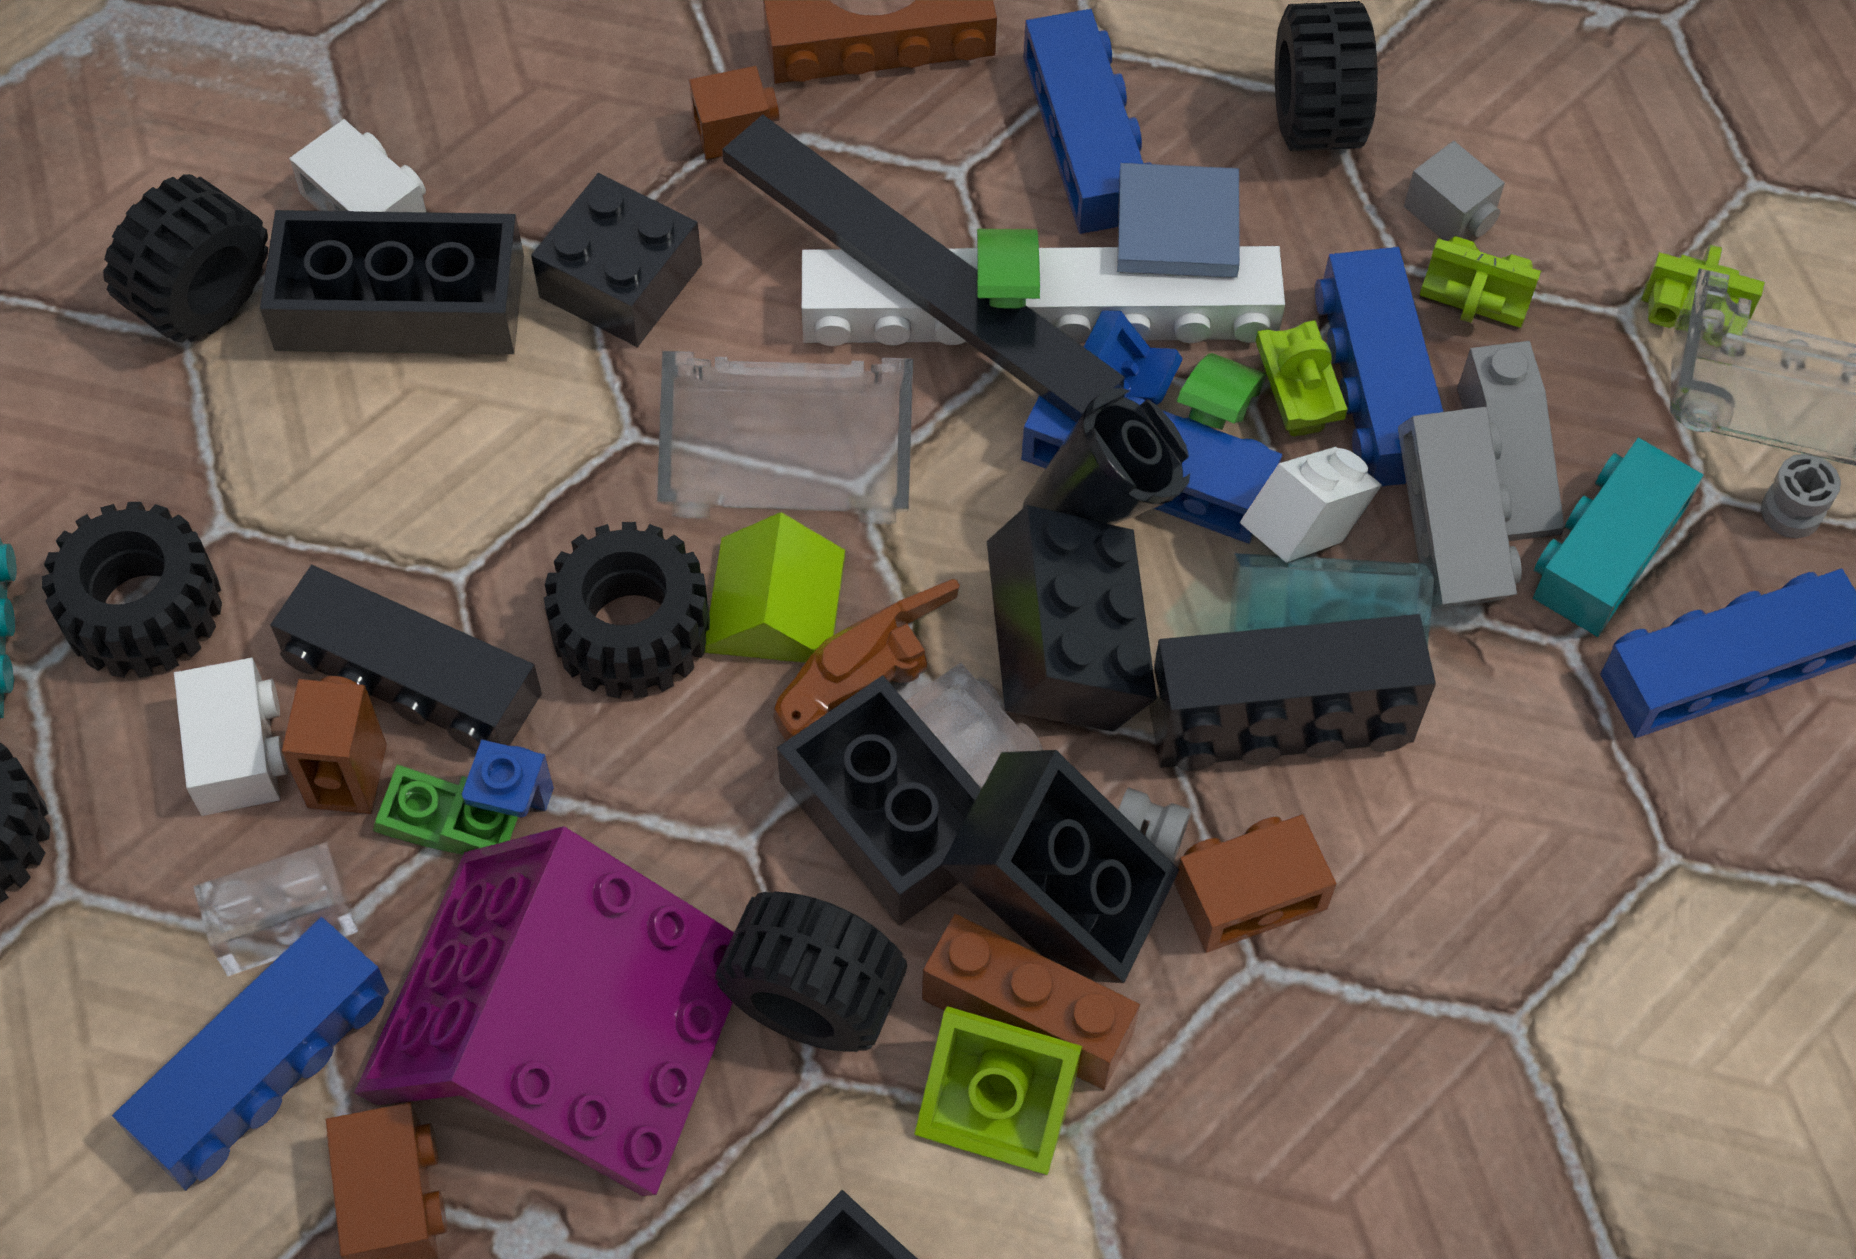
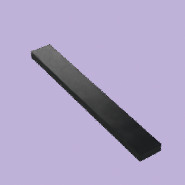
M760 116L722 149L723 162L1075 422L1078 421L1088 404L1104 390L1124 388L1125 377L1028 306L1021 308H997L989 305V298H977V269L766 116Z

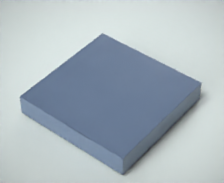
M1120 163L1117 272L1215 277L1238 276L1240 266L1239 168Z

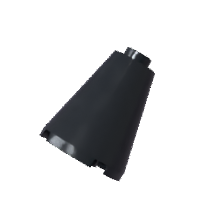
M1115 388L1104 390L1088 404L1025 498L1023 508L1026 505H1031L1115 525L1172 501L1185 489L1190 480V474L1183 477L1182 462L1189 458L1187 446L1175 424L1156 404L1146 399L1139 405L1125 398L1124 396L1130 392L1127 389Z

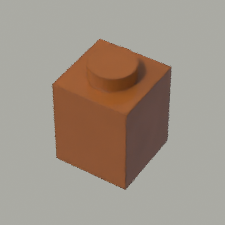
M757 66L689 79L692 114L705 160L722 157V149L760 116L764 115L773 122L779 121V109L772 86L763 88Z

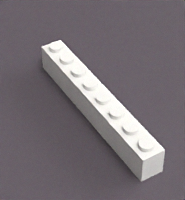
M1240 246V266L1237 277L1117 272L1118 247L1039 248L1040 299H1026V306L1077 343L1087 341L1102 310L1122 311L1144 340H1179L1184 343H1197L1203 340H1239L1246 343H1254L1257 331L1266 329L1280 331L1285 308L1280 246ZM977 248L949 249L977 269ZM842 249L802 250L803 343H821L827 346H838L845 343H882L895 346L905 342H940L946 345H958L967 342Z

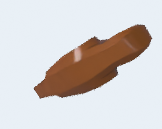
M951 579L899 600L826 639L809 657L794 680L778 697L775 704L773 718L786 741L882 675L889 683L892 680L898 683H907L919 678V675L927 670L925 650L908 624L957 598L960 587L958 581Z

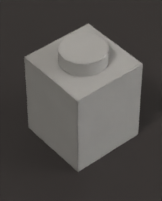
M1452 141L1413 171L1404 207L1443 240L1449 241L1453 236L1468 239L1472 235L1481 237L1495 224L1500 215V209L1497 207L1505 182L1458 143Z

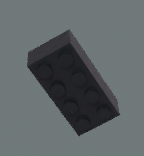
M275 210L260 311L274 351L515 354L524 265V253L516 214Z
M1420 614L1159 639L1153 668L1157 699L1149 705L1160 768L1178 766L1179 769L1184 771H1198L1212 766L1215 762L1242 760L1247 764L1258 765L1274 761L1279 756L1306 753L1312 758H1326L1339 754L1344 749L1371 747L1374 751L1387 752L1402 748L1407 743H1414L1436 685Z

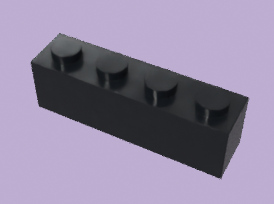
M312 564L270 624L281 649V657L296 670L305 674H313L317 670L328 676L344 677L359 685H365L369 698L374 696L391 704V707L397 714L414 724L424 725L428 721L446 729L456 742L471 750H478L481 739L510 746L542 695L535 664Z

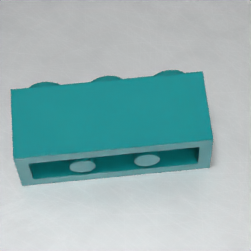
M1639 437L1624 458L1613 453L1595 482V485L1602 488L1594 500L1585 495L1579 500L1565 524V528L1571 531L1563 544L1552 539L1538 559L1533 571L1542 575L1532 599L1599 637L1688 508L1704 474Z

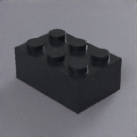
M1026 505L987 540L1005 711L1114 732L1157 699L1134 530Z
M883 675L777 747L780 783L899 926L960 883L941 864L981 788Z
M1057 750L1001 752L941 864L1041 956L1094 982L1125 983L1180 870Z

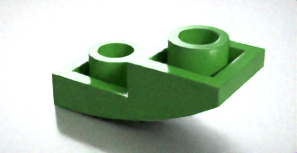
M977 229V298H989V305L997 308H1021L1026 306V299H1040V262L1037 229Z
M1210 353L1192 371L1183 385L1176 402L1192 407L1188 416L1190 419L1223 430L1226 421L1234 424L1243 421L1251 398L1260 395L1267 374Z
M397 764L376 817L373 831L417 845L463 855L467 851L509 841L518 817L466 805L462 797V791L467 777L462 776L459 785Z

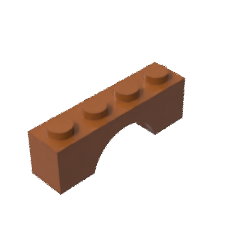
M763 0L765 35L774 84L793 81L805 82L816 78L847 74L859 75L871 71L902 67L913 68L925 64L956 60H974L980 57L995 56L997 15L993 0H915L901 10L883 15L852 13L838 7L830 0Z

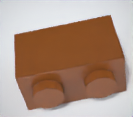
M339 676L324 677L321 681L298 679L282 754L307 808L372 814L387 743L365 685H359L350 679Z
M1303 814L1284 821L1280 817L1266 818L1249 827L1245 835L1225 842H1221L1219 838H1211L1193 845L1184 853V856L1180 857L1178 864L1180 870L1174 882L1205 953L1327 910L1337 884Z
M411 1102L325 1119L341 1258L439 1259L436 1235L447 1233V1220L441 1191L430 1192L427 1167L438 1165V1150L432 1123L421 1125Z

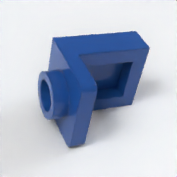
M1102 310L1084 345V348L1125 377L1123 389L1130 390L1125 397L1148 399L1156 405L1163 401L1183 360L1176 349L1150 348L1122 311Z
M481 739L462 791L464 803L469 806L520 818L528 814L529 808L546 811L554 787L545 754L533 752L519 746H507Z

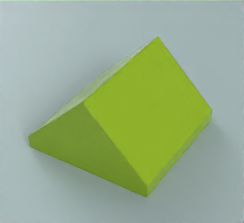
M782 512L722 537L709 611L710 628L706 631L704 653L806 663L815 650L835 633L845 549Z
M947 1006L943 1014L914 1135L1048 1175L1076 1082L1082 1046Z

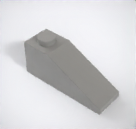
M1530 341L1470 348L1457 391L1463 409L1487 406L1490 423L1494 422L1498 426L1502 444L1500 459L1496 460L1499 484H1505L1508 488L1512 506L1511 518L1506 522L1508 540L1515 541L1560 535L1564 530V521L1546 391Z

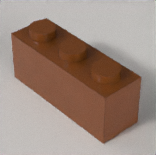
M955 913L923 969L922 1000L944 1011L948 1006L1081 1045L1082 1050L1077 1077L1102 1090L1106 1089L1135 1031L1140 1009L1139 1003Z

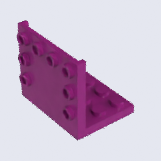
M565 826L464 852L354 1093L375 1105L463 1096L641 1196L657 1195L733 1003L717 985L718 981L715 979V973L734 932Z

